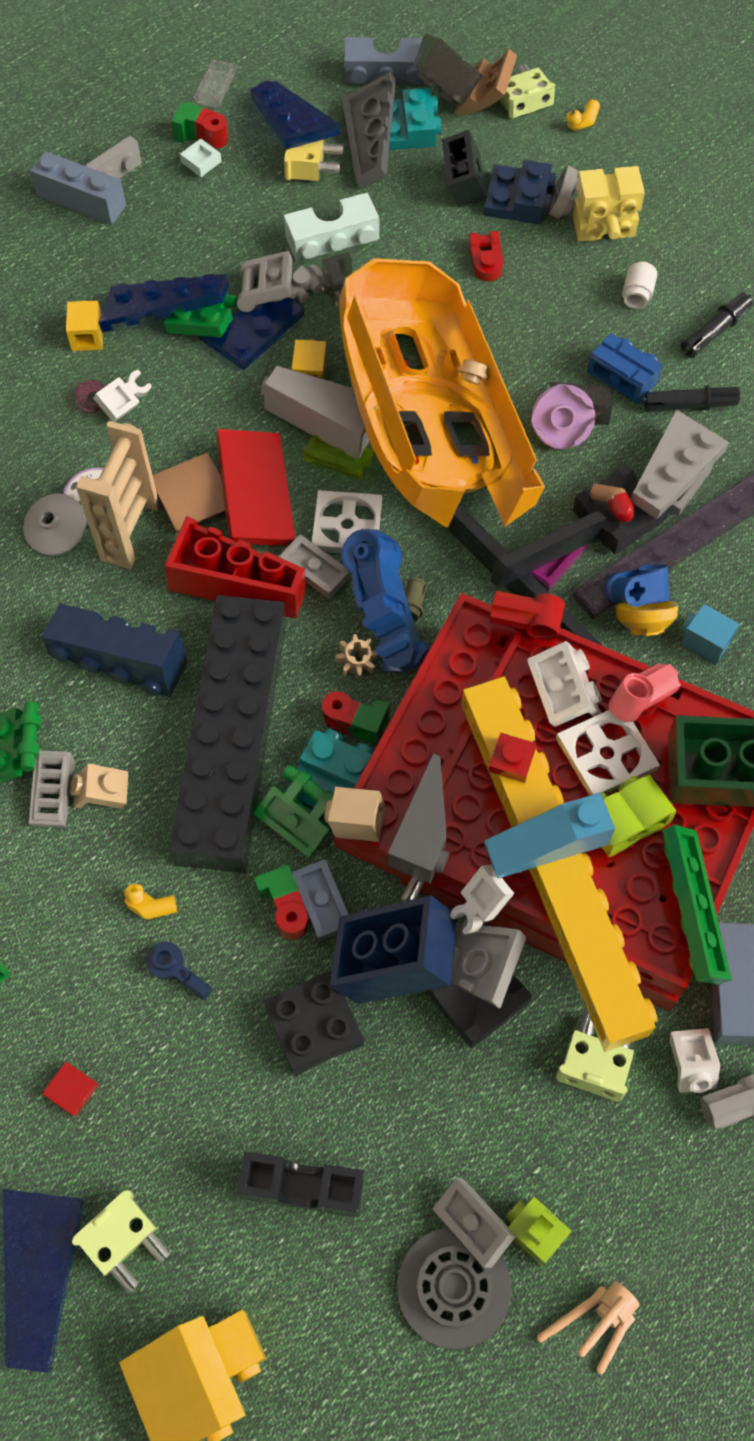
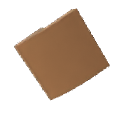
M508 49L493 64L482 58L466 74L454 114L462 116L478 112L505 96L517 55Z
M208 453L153 475L161 507H164L175 533H179L186 516L197 520L198 525L226 513L221 475Z

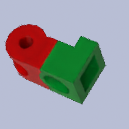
M182 102L171 121L174 141L185 143L187 138L195 141L202 139L214 149L222 148L228 143V126L224 115L213 110Z
M339 691L329 693L322 701L324 722L329 728L367 743L378 745L390 719V703L376 699L372 707L354 700L352 701L347 694Z
M289 864L254 877L260 898L264 899L271 896L276 909L275 919L280 935L288 940H298L303 937L309 927L308 915Z

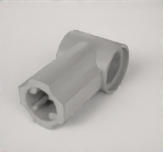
M754 1074L740 1079L736 1085L700 1098L703 1115L713 1131L751 1117L754 1120Z

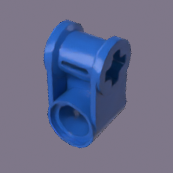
M643 565L637 569L610 575L604 586L606 598L613 603L625 602L632 607L668 601L670 599L668 565Z

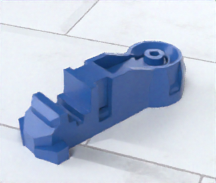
M378 529L355 531L343 544L341 558L348 573L352 576L353 593L358 609L364 611L366 619L362 621L363 626L374 631L376 638L380 639L379 646L375 650L376 654L380 655L383 659L381 661L383 670L388 673H406L423 663L430 650V644L419 639L398 573L402 560L401 548L396 540Z

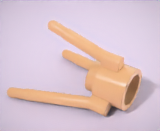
M616 1281L608 1289L600 1286L590 1298L539 1333L537 1341H545L599 1304L600 1306L596 1309V1312L602 1320L579 1348L578 1355L584 1357L609 1326L616 1328L596 1369L598 1374H603L626 1330L635 1321L632 1314L639 1307V1303L624 1286Z

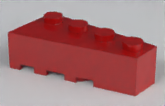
M189 516L185 517L165 564L169 591L216 601L217 595L280 601L285 603L286 617L297 619L306 594L305 568L269 552L262 554L251 549V544L239 540L235 542L224 537L222 531L211 526L209 529L197 525V520Z

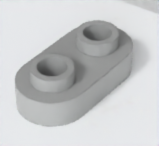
M566 165L556 182L549 213L547 214L557 219L562 214L567 216L573 206L574 199L571 198V195L576 191L578 170Z

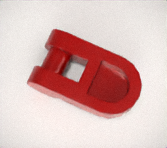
M490 231L489 235L469 233V250L475 276L482 281L491 282L497 280L503 271L499 231ZM490 247V250L481 251L480 248Z

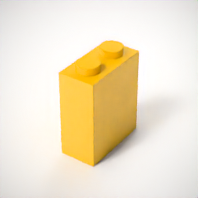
M204 1316L178 1325L119 1362L150 1441H203L206 1438L207 1441H220L234 1433L230 1424L246 1416Z

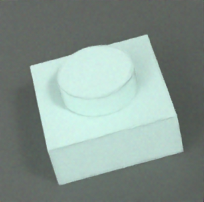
M199 139L180 154L181 163L200 177L222 162L221 153L202 139Z

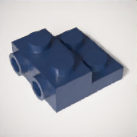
M523 160L522 169L494 164L484 206V216L541 224L543 212L549 213L552 195L547 194V192L553 191L556 173L551 172L552 164Z

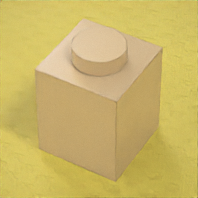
M335 787L333 799L328 800L325 807V821L329 823L335 837L379 842L386 806L380 791Z

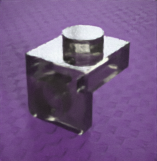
M350 252L322 259V273L324 275L321 278L322 289L326 296L330 295L335 306H339V296L345 278L352 274V256Z

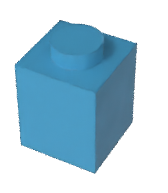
M703 604L697 614L691 612L683 623L681 630L685 634L681 645L716 665L732 642L740 624Z

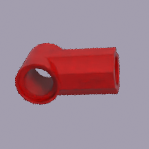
M496 591L489 623L527 630V633L535 639L553 641L559 636L565 602L560 597L552 594H538L534 598Z

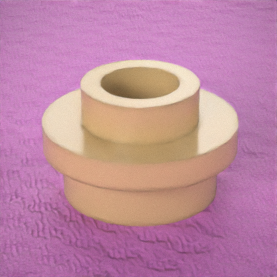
M464 359L462 366H458L457 372L462 374L461 380L479 385L480 380L487 381L488 379L486 374L488 366Z

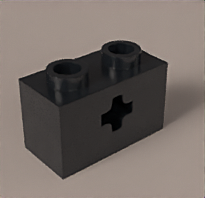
M470 130L442 139L447 186L457 205L461 207L485 199L486 192L481 155Z

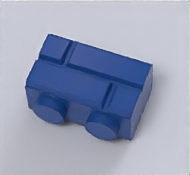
M610 333L603 340L602 344L592 352L587 373L639 404L645 397V392H650L657 384L663 364L653 354H645L635 348L628 339L619 338Z

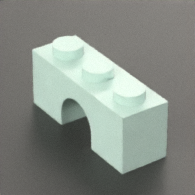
M368 193L341 199L340 218L334 221L320 220L314 214L312 207L284 215L285 236L296 262L379 239V216Z

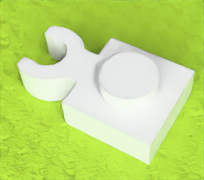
M139 370L130 374L126 384L118 377L93 397L112 422H116L135 408L139 403L136 397H143L150 390V383L144 387L136 385L135 380L141 374Z
M491 864L481 866L460 892L467 902L454 907L450 917L458 919L466 915L468 923L462 932L464 935L477 932L483 922L493 920L514 895V892L502 878L497 879Z

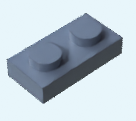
M326 859L293 871L294 880L318 942L337 935L339 917L348 915V912Z

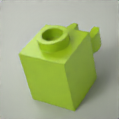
M535 1197L528 1204L520 1200L506 1216V1219L511 1223L508 1228L516 1235L514 1241L540 1266H543L572 1232Z

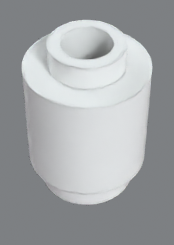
M637 262L629 266L622 292L624 302L628 307L642 309L652 300L658 275L654 266L647 262Z

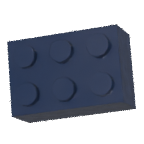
M429 895L339 917L330 987L355 1003L360 1004L451 986L457 919L450 917L452 910Z

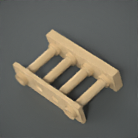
M108 421L106 427L113 450L100 477L91 479L81 476L76 489L100 560L131 569L136 557L130 535L143 508L158 511L160 503L141 429L128 423L119 424Z

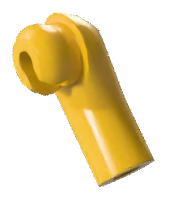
M593 99L589 100L582 114L578 110H574V114L572 111H569L566 115L568 128L578 131L593 126L600 109V103Z
M131 884L124 891V902L128 909L143 919L148 920L178 912L174 895L154 899L143 891V887L140 884Z

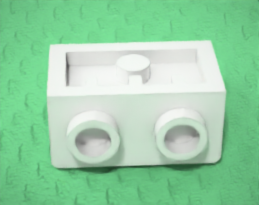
M565 641L527 659L550 724L554 727L587 712L593 717L601 714L597 704L602 701L601 695L593 681L589 682L585 671L590 669L581 649L576 651Z

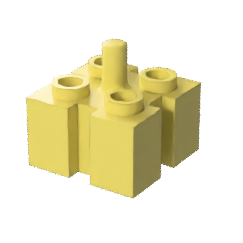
M639 167L615 168L614 174H604L603 169L579 171L576 187L578 198L574 200L572 212L578 242L601 240L604 234H608L609 238L613 240L635 237L639 222L637 211H641L645 195Z

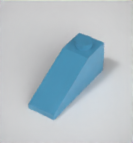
M600 792L561 804L485 840L484 845L496 877L499 879L609 845L615 827Z

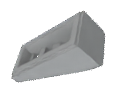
M39 750V758L35 759V770L33 771L29 814L30 826L66 828L71 795L70 785L76 763L70 752ZM45 779L61 780L60 784L45 783ZM43 794H57V795H59V799L42 798V797H43ZM41 807L58 808V814L40 813Z

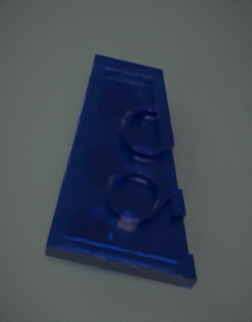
M290 297L278 302L271 301L258 304L250 312L239 311L233 314V320L222 337L199 336V340L245 370L304 316V306Z

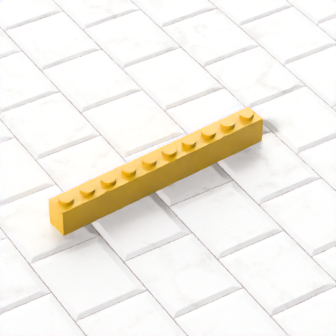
M505 677L463 690L461 706L488 771L500 732L531 742L535 741V733L531 722L528 719L524 720L519 710L521 709L519 694L515 688L510 689ZM537 750L535 751L525 783L489 772L511 827H515L564 804L559 787L557 785L552 786L547 775L549 773V765L543 752L538 753ZM580 853L529 869L604 1052L650 1036L656 1028L654 1022H657L656 1011L650 999H644L638 986L641 983V979L633 961L628 962L622 949L625 946L622 932L617 924H611L606 912L609 910L606 895L601 888L596 889L591 877L594 871L589 856L586 853Z

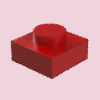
M500 732L488 772L525 783L537 743Z

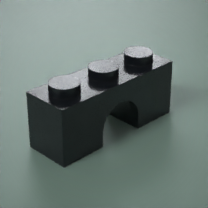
M244 1151L237 1194L244 1200L359 1218L365 1170L324 1164V1167L307 1166L289 1162L284 1157Z

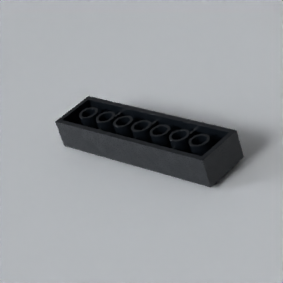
M221 595L216 597L169 847V853L174 866L246 874L255 819L253 813L257 807L287 624L284 602Z

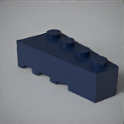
M61 603L41 636L48 654L54 659L62 662L66 660L73 661L86 671L92 673L97 671L103 672L116 682L121 684L130 682L155 696L160 693L171 697L187 665L179 631L168 629L164 635L154 632L155 627L150 624L141 623L139 628H135L126 623L124 618L112 616L106 621L95 611Z

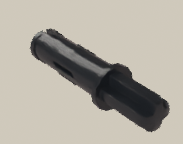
M742 292L727 305H721L711 319L681 342L680 347L682 351H685L692 344L695 345L685 355L689 358H694L728 327H734L738 323V319L753 306V297Z
M705 385L701 389L646 391L645 399L647 400H644L645 411L704 408L706 411H709L710 407L736 406L740 401V390L738 387L710 388L709 385Z

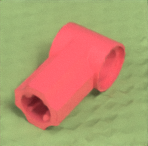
M658 663L640 674H628L609 701L610 711L619 720L624 722L635 721L645 709L674 694L679 689L681 684L678 680V672L671 664L663 665Z

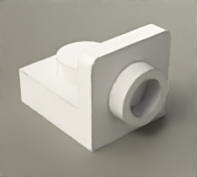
M709 1028L671 1032L670 1044L679 1072L677 1081L679 1092L702 1093L716 1089L720 1062Z

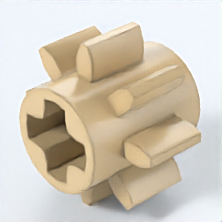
M354 634L349 644L344 641L340 642L339 649L343 653L336 655L335 662L343 664V676L349 672L355 674L358 680L364 670L369 673L373 672L375 666L369 660L377 659L378 654H376V651H371L369 646L371 643L370 638L366 641L358 640L357 635ZM352 652H357L358 657L362 658L361 662H356L355 656H351Z

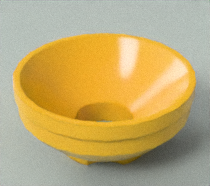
M674 601L650 603L639 607H632L623 602L615 607L617 619L633 635H659L678 616V603Z

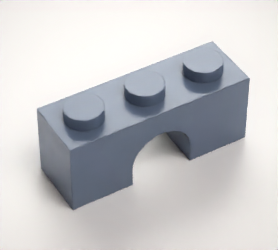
M345 37V84H369L391 72L396 79L395 85H427L428 38H401L399 49L393 53L385 54L375 50L373 38Z

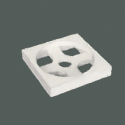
M318 490L312 543L326 553L341 554L343 544L353 532L361 529L379 530L382 495ZM330 504L343 505L342 514L338 517L323 516V511ZM356 506H367L374 514V520L359 519L355 515ZM344 520H351L354 525L350 529H345L341 526V523ZM321 530L336 531L339 535V543L328 539Z
M610 710L564 730L556 736L558 744L589 796L600 792L601 794L613 792L630 777L637 776L640 779L657 771L660 766L633 721L624 722L619 720ZM608 723L617 724L623 728L627 735L613 741L607 739L600 727ZM586 734L593 745L592 752L577 758L575 749L577 738ZM604 747L611 748L614 751L613 758L604 759L600 755V750ZM636 749L640 755V760L637 767L629 774L621 762V757L623 754ZM596 767L607 769L613 780L595 777L587 771Z

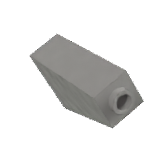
M279 366L275 367L269 377L266 376L264 378L261 394L264 395L265 410L356 459L360 458L369 440L353 388Z

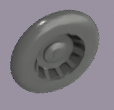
M445 1227L424 1235L408 1250L398 1274V1299L405 1319L419 1336L439 1347L464 1349L485 1341L502 1324L510 1305L511 1279L502 1255L492 1268H485L449 1227ZM449 1254L450 1260L442 1263L438 1258ZM457 1254L467 1256V1262L457 1260ZM474 1262L480 1267L482 1273L477 1274L472 1268ZM431 1263L436 1266V1270L432 1275L425 1273ZM423 1281L430 1282V1292L426 1294L423 1293ZM479 1281H486V1292L480 1291ZM477 1298L484 1301L479 1311L473 1306ZM434 1300L438 1306L435 1312L430 1309L426 1301ZM468 1310L471 1317L460 1321L459 1313ZM443 1311L452 1313V1321L441 1318V1313Z

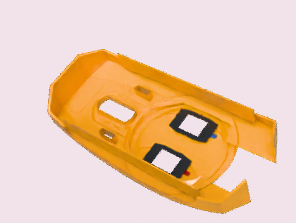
M373 258L345 278L339 296L342 338L351 383L368 440L396 488L415 508L448 528L463 494L479 490L487 486L505 527L534 507L545 488L536 469H533L537 459L470 301L465 302L460 285L429 261ZM395 334L407 335L414 339L424 369L417 370L406 366ZM464 359L488 366L486 371L488 379L487 381L480 380L479 385L461 380L462 374L457 372L458 366H462ZM402 421H413L416 424L423 438L424 445L410 444ZM451 422H471L480 436L482 445H460Z

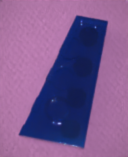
M264 81L258 86L250 88L253 102L286 150L340 135L338 122L277 81Z
M205 274L201 277H177L165 281L149 280L138 284L128 285L121 283L111 286L98 322L102 333L112 331L113 324L125 321L127 327L140 324L139 318L156 314L157 319L168 317L169 314L181 307L187 312L223 303L229 286L226 274Z
M3 1189L7 1368L51 1373L75 1250L72 1240L78 1233L84 1203L82 1199Z

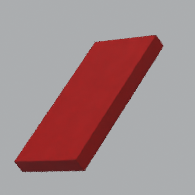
M218 429L216 442L229 539L235 542L242 540L254 545L289 546L296 538L280 433Z

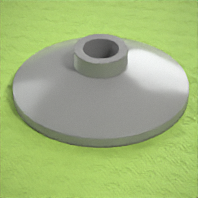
M59 493L47 495L36 501L27 512L23 526L25 539L31 548L40 554L47 556L64 554L74 548L81 540L86 528V516L82 506L73 497ZM54 517L53 521L47 524L48 520Z

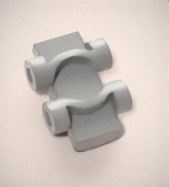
M315 264L310 265L307 269L304 266L299 267L292 275L291 297L288 298L290 300L296 298L300 303H304L309 297V294L306 292L308 289L314 294H318L323 288V285L320 283L324 280L322 271Z

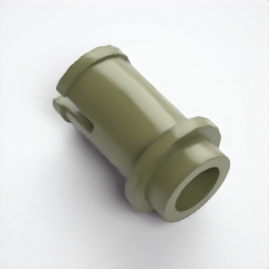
M410 578L407 580L405 595L413 620L416 622L424 612L422 603L428 584H425V581L420 578Z

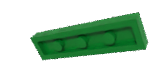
M678 825L662 830L665 841L664 852L672 871V888L678 898L682 915L681 927L687 937L691 955L689 958L690 967L695 974L696 981L718 985L731 981L732 977L697 831Z

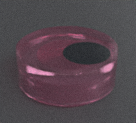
M87 380L78 385L75 396L79 407L88 412L101 410L102 408L93 397L105 387L104 384L97 380Z

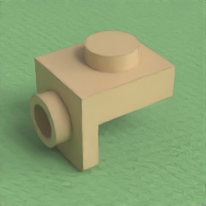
M87 764L78 774L73 776L71 781L70 794L74 796L73 807L81 809L85 804L92 803L123 808L127 804L128 771Z

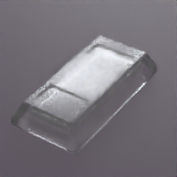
M212 59L193 99L199 104L219 108L239 66Z

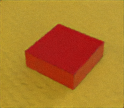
M66 1061L42 1094L73 1117H76L99 1084Z

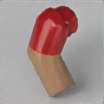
M601 484L593 485L591 489L592 500L607 502L612 514L620 522H629L633 519L635 514L634 507L623 488Z

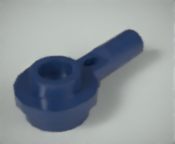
M160 942L150 948L146 957V964L153 976L159 979H177L202 1000H205L210 995L212 988L184 966L183 954L177 945L171 942Z

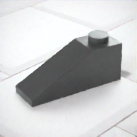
M435 754L431 757L388 851L389 867L428 883H431L435 872L442 874L450 852L445 851L446 824L440 756Z

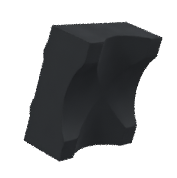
M625 463L599 484L623 488L631 499L639 480L633 470ZM592 488L576 495L573 505V511L580 519L595 511H600L606 517L598 538L614 555L664 522L668 511L667 509L656 519L633 504L635 512L633 519L623 523L614 517L607 502L591 499Z
M332 970L263 1000L265 1009L294 1077L326 1060L364 1046V1038L345 996L330 987Z
M512 975L501 1008L452 984L448 987L425 991L471 1049L527 1006L532 998V994L514 975Z

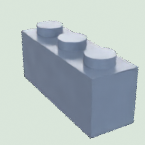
M46 151L30 170L37 197L109 225H113L126 207L121 179Z
M719 923L732 980L719 985L710 983L714 1044L754 1045V924Z

